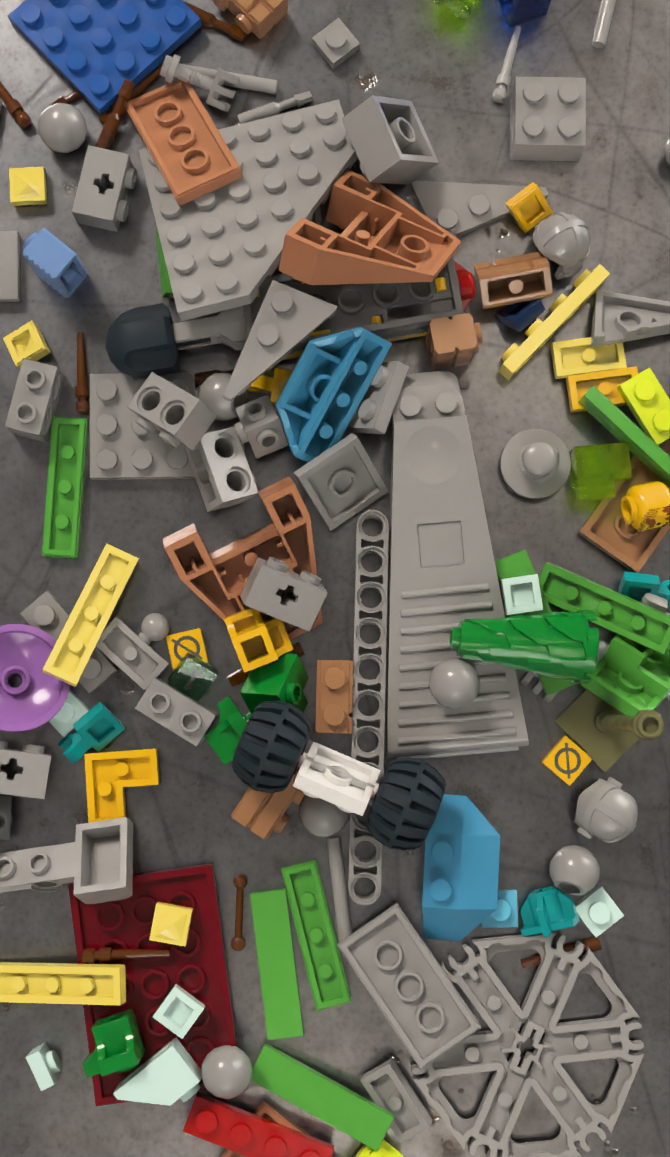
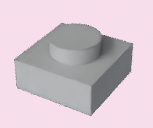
M339 17L312 37V45L332 69H335L360 50L359 41Z

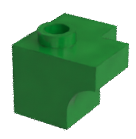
M285 653L274 664L250 670L240 694L251 714L258 704L265 701L290 703L304 713L308 701L303 693V689L309 677L298 654Z
M227 696L217 704L220 710L219 723L204 736L224 765L233 760L240 737L251 716L250 712L244 715L232 696Z
M129 1009L97 1020L91 1028L95 1039V1050L88 1054L82 1063L86 1078L100 1073L101 1076L114 1072L122 1073L138 1066L145 1049L133 1010Z

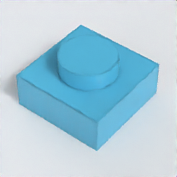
M498 889L497 910L480 924L482 928L518 927L516 889Z

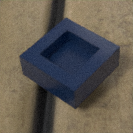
M540 299L505 305L496 315L502 324L520 333L523 329L530 327L546 309Z

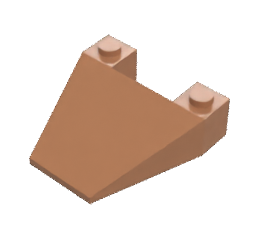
M347 170L333 185L326 221L337 225L344 231L338 234L305 218H301L285 234L278 271L309 285L432 282L458 250L461 241L380 183H371L366 177Z
M289 476L258 491L273 523L210 554L194 523L162 539L164 548L180 579L223 621L225 617L250 608L243 604L240 595L258 557L268 561L269 557H274L288 564V570L300 575L303 570L317 576L310 514L295 483ZM288 585L285 590L279 588L278 592L282 597L285 592L291 594L292 590ZM321 608L311 629L323 624ZM260 612L263 621L274 618L270 615ZM283 621L290 640L307 632Z

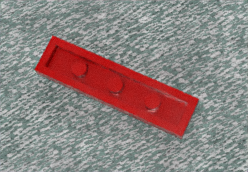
M199 1092L196 1094L183 1129L185 1133L247 1157H331L334 1151V1145Z

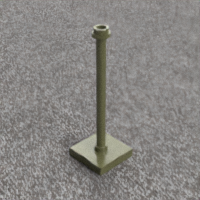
M588 689L583 690L553 720L570 739L574 740L587 753L592 762L604 773L639 739L655 740L664 730V721L658 712L647 709L639 711L635 716H626Z

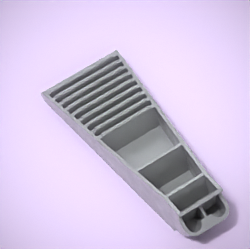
M449 371L406 374L390 419L391 481L386 759L406 757L429 759L518 751V747L529 746V739L515 669L502 664L464 659L470 662L478 671L480 689L476 698L470 704L458 709L446 708L439 704L433 698L429 688L430 675L436 665L449 658L463 659V656H457L456 649H450L451 627H458L459 622L464 621V619L505 618L470 429L467 415H465L458 378Z

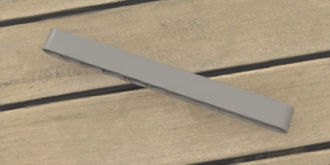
M368 510L361 514L356 526L351 758L381 770L376 781L380 787L384 777L389 524L383 513L377 510ZM369 519L377 520L382 526V532L374 537L368 536L362 529L363 523ZM368 554L378 556L381 560V568L376 572L366 571L361 564L364 556ZM367 589L376 590L381 598L380 604L374 608L364 606L360 598L362 592ZM372 624L379 629L380 637L377 642L368 644L362 641L360 629L364 625ZM370 659L378 664L379 674L375 679L367 680L361 677L359 665L364 660ZM364 695H372L378 701V710L371 716L363 715L358 709V702ZM364 731H371L377 736L378 743L372 751H362L358 747L357 739ZM370 797L368 804L372 805L374 799ZM349 813V895L359 905H371L377 901L381 893L382 844L368 831L366 823H361L357 820L356 813ZM361 841L373 843L375 846L374 855L365 860L357 857L355 847ZM360 878H369L374 882V890L369 895L362 896L354 890V885Z

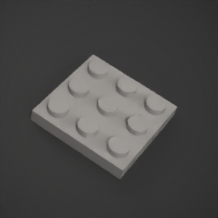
M195 372L160 375V377L196 397ZM124 373L90 374L91 480L196 479L185 447L181 444L177 448L172 447L158 436L161 432L157 429L153 434L143 429L135 422L138 416L127 407L147 378L131 377Z

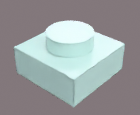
M538 574L500 580L506 615L543 610Z
M69 690L64 705L49 722L65 737L75 729L73 724L85 715L89 709Z
M600 885L574 904L578 916L596 938L624 916Z
M175 984L153 1015V1018L183 1039L204 1010L205 1005Z
M45 1042L33 1048L25 1057L41 1091L55 1085L61 1076L60 1071L62 1070L58 1054L55 1050L50 1051Z

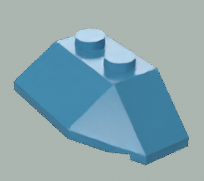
M362 327L308 341L275 404L292 454L295 457L310 462L341 440L392 345L391 342Z
M444 794L437 816L425 839L422 897L424 939L461 941L497 910L500 834L467 795Z

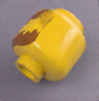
M660 481L630 487L626 496L622 497L621 512L624 521L628 525L631 524L638 531L657 529L669 525L670 490Z

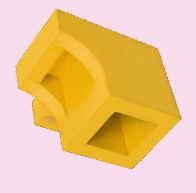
M248 608L224 618L244 673L276 661L279 656L294 650L284 623L280 619L274 617L263 621L260 611L253 608Z

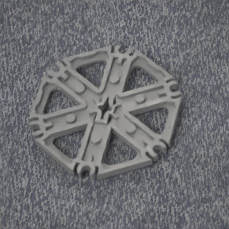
M555 931L547 938L542 933L523 937L522 934L473 939L471 941L477 946L479 954L475 955L470 945L465 943L462 945L468 955L465 962L458 963L451 954L447 956L450 966L455 970L453 973L445 967L442 961L440 966L453 985L463 990L491 1030L475 1032L424 1069L420 1070L417 1064L411 1065V1071L414 1074L427 1072V1074L421 1076H413V1080L463 1150L468 1139L473 1136L468 1143V1150L471 1155L475 1154L479 1145L485 1144L489 1146L486 1157H496L497 1149H500L498 1157L582 1156V1154L575 1147V1141H578L582 1149L588 1153L591 1151L586 1142L588 1133L595 1132L602 1141L606 1139L605 1132L599 1125L600 1122L605 1124L609 1132L612 1133L644 1056L642 1051L629 1052V1049L636 1051L644 1048V1043L641 1040H629L630 1031L641 1029L642 1024L634 1019L625 1021L632 1017H640L588 946L583 956L578 959L583 952L582 942L577 940L574 950L566 952L563 949L566 936L562 933L556 936L554 946H551L552 939L556 934ZM534 949L540 954L541 961L520 1008L493 971L491 959L499 952ZM587 973L591 975L610 1001V1013L604 1018L558 1023L578 974ZM524 1023L521 1032H518L521 1024ZM531 1035V1044L535 1047L534 1052L527 1051L525 1056L521 1058V1050L517 1043L518 1041L525 1042ZM512 1052V1053H511V1056H510V1058H509V1060H508L507 1057H508L509 1053ZM615 1058L618 1062V1070L606 1099L600 1104H591L561 1065V1063ZM494 1071L477 1113L469 1119L458 1115L439 1088V1081L443 1076ZM532 1086L560 1125V1133L552 1140L517 1143L512 1140L510 1135Z

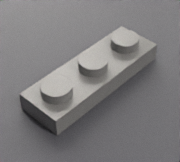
M45 591L20 613L30 626L43 630L56 641L70 616L50 591ZM96 647L79 682L89 694H92L113 676L118 669Z

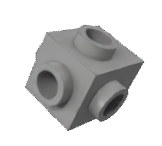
M268 394L235 408L240 422L234 424L242 444L249 442L256 459L288 446L276 407H273Z

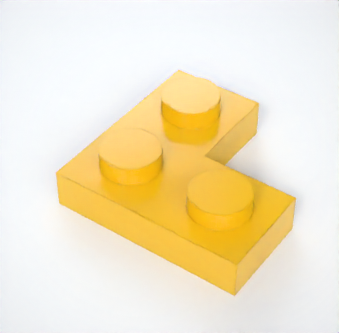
M158 748L84 754L88 823L126 817L125 787L160 784Z

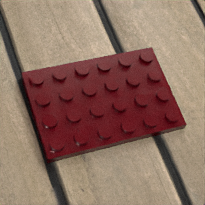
M213 863L134 874L132 896L117 901L85 904L73 895L74 883L68 885L78 964L125 965L126 1003L121 1006L83 1005L89 1054L95 1050V1039L91 1029L95 1022L129 1009L133 1010L145 1049L138 1066L122 1073L114 1072L105 1076H101L100 1073L92 1076L96 1106L130 1102L117 1100L113 1094L117 1085L176 1037L200 1069L206 1055L214 1048L224 1045L238 1047ZM157 902L193 908L187 945L185 947L149 940ZM104 947H111L112 950L157 949L170 950V957L112 960L107 963H100L99 960H95L93 963H83L82 952L85 948H95L98 951ZM175 984L205 1005L204 1010L183 1039L153 1018V1015ZM201 1077V1080L198 1083V1085L200 1086V1089L198 1091H205L207 1089L204 1086Z

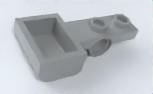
M128 817L77 824L75 842L0 853V893L24 889L43 893L56 892L63 888V884L74 882L73 895L85 904L117 901L131 897L133 894V822Z

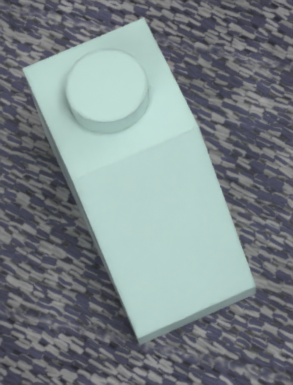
M176 1037L117 1085L113 1094L117 1100L171 1106L179 1098L182 1102L187 1101L200 1089L198 1083L201 1080V1069Z

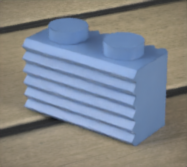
M42 228L38 233L31 234L25 241L23 257L36 276L45 281L47 285H50L63 298H69L88 275L81 260H79L80 258H78L79 256L46 228Z

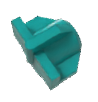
M554 886L530 892L520 909L524 927L521 929L522 937L542 933L547 938L554 930L574 927L580 921L573 899Z

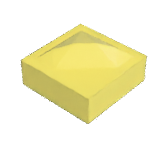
M44 167L9 168L10 202L12 206L47 204L46 170Z
M32 320L3 338L16 367L19 369L23 358L38 361L51 353L38 325Z
M157 902L149 940L185 947L187 945L193 908Z

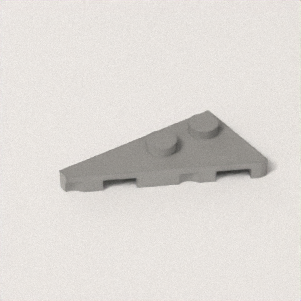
M414 181L410 186L422 214L456 238L511 215L505 202L527 187ZM538 186L545 199H547L549 194L546 187Z
M272 280L225 389L223 398L231 401L237 395L245 392L258 377L277 365L291 353L297 344L304 342L310 337L311 333L328 318L331 319L336 314L337 306Z
M596 290L593 299L591 346L599 347L670 334L669 301Z

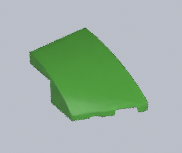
M617 634L609 644L603 658L597 663L595 674L588 673L586 675L590 676L592 681L589 684L582 683L581 685L626 716H635L639 711L647 709L655 711L670 692V645L666 653L662 654Z

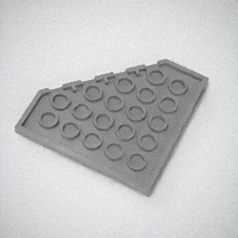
M339 99L219 129V133L240 166L243 177L181 206H178L147 148L139 149L180 322L251 304L259 293V286L267 276H272L280 264L285 234L301 218L309 221L313 220L312 214L320 203L324 205L330 197L335 182L346 168L350 169L357 160L356 151L346 137L347 131L342 122L344 114Z

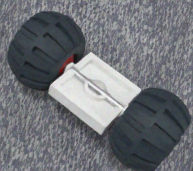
M265 701L256 706L243 730L232 761V769L241 782L255 791L265 793L281 792L288 787L297 766L301 768L296 776L293 787L300 789L309 797L321 798L335 804L344 812L356 813L360 816H363L370 797L373 798L374 801L367 816L366 826L373 837L390 849L406 851L418 849L423 844L437 816L446 788V782L436 768L422 759L411 757L397 758L389 764L379 787L376 781L381 770L316 742H313L308 754L305 753L304 750L312 727L305 714L294 705L281 701Z

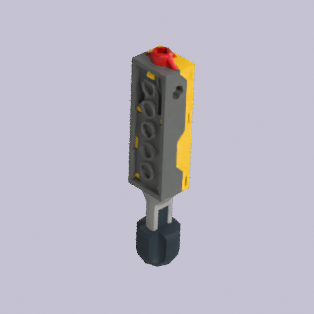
M453 256L432 282L309 285L297 281L287 274L275 275L265 278L258 288V295L251 304L221 311L215 317L173 323L169 307L163 303L130 309L122 313L109 327L106 335V351L111 363L120 372L131 377L148 378L151 372L158 376L176 373L180 368L179 350L223 343L236 351L242 350L272 280L337 306L336 314L331 319L328 318L317 327L310 337L304 342L297 344L291 353L282 360L301 357L309 340L362 327L389 342L426 336L431 319L447 316L449 319H452L453 315L464 314V311L475 297L474 279L470 271L454 261Z

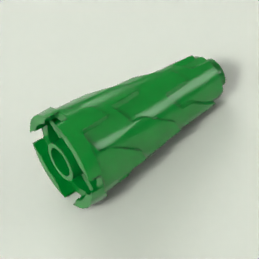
M590 610L515 615L492 619H464V621L459 622L458 627H451L450 649H456L457 656H463V659L502 664L511 669L531 671L547 677L567 679L574 683L589 684L592 680L585 673L595 674L599 648V628H589L588 621L597 620L595 612Z

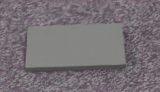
M398 902L337 944L420 1070L482 1028Z

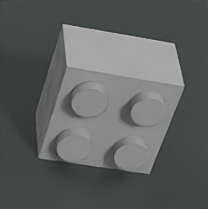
M516 76L510 100V160L579 161L586 146V78Z
M372 95L342 118L347 131L346 137L354 147L361 162L360 169L371 183L408 185L439 163L414 105L410 100Z

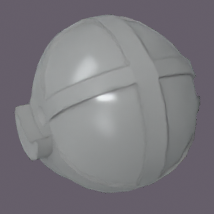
M557 212L542 220L537 226H534L532 242L535 243L538 250L546 258L560 264L555 272V278L559 280L577 274L582 269V263L590 251V236L586 223L573 214Z
M608 777L607 781L599 778L598 781L579 795L576 815L573 821L579 826L578 833L589 839L595 836L606 843H613L624 839L634 831L637 826L638 807L635 799L630 794L621 790L622 783L611 777Z

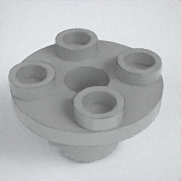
M528 429L513 436L505 445L500 458V471L507 488L517 495L528 499H543L555 494L566 483L571 470V458L564 442L552 432L543 429Z

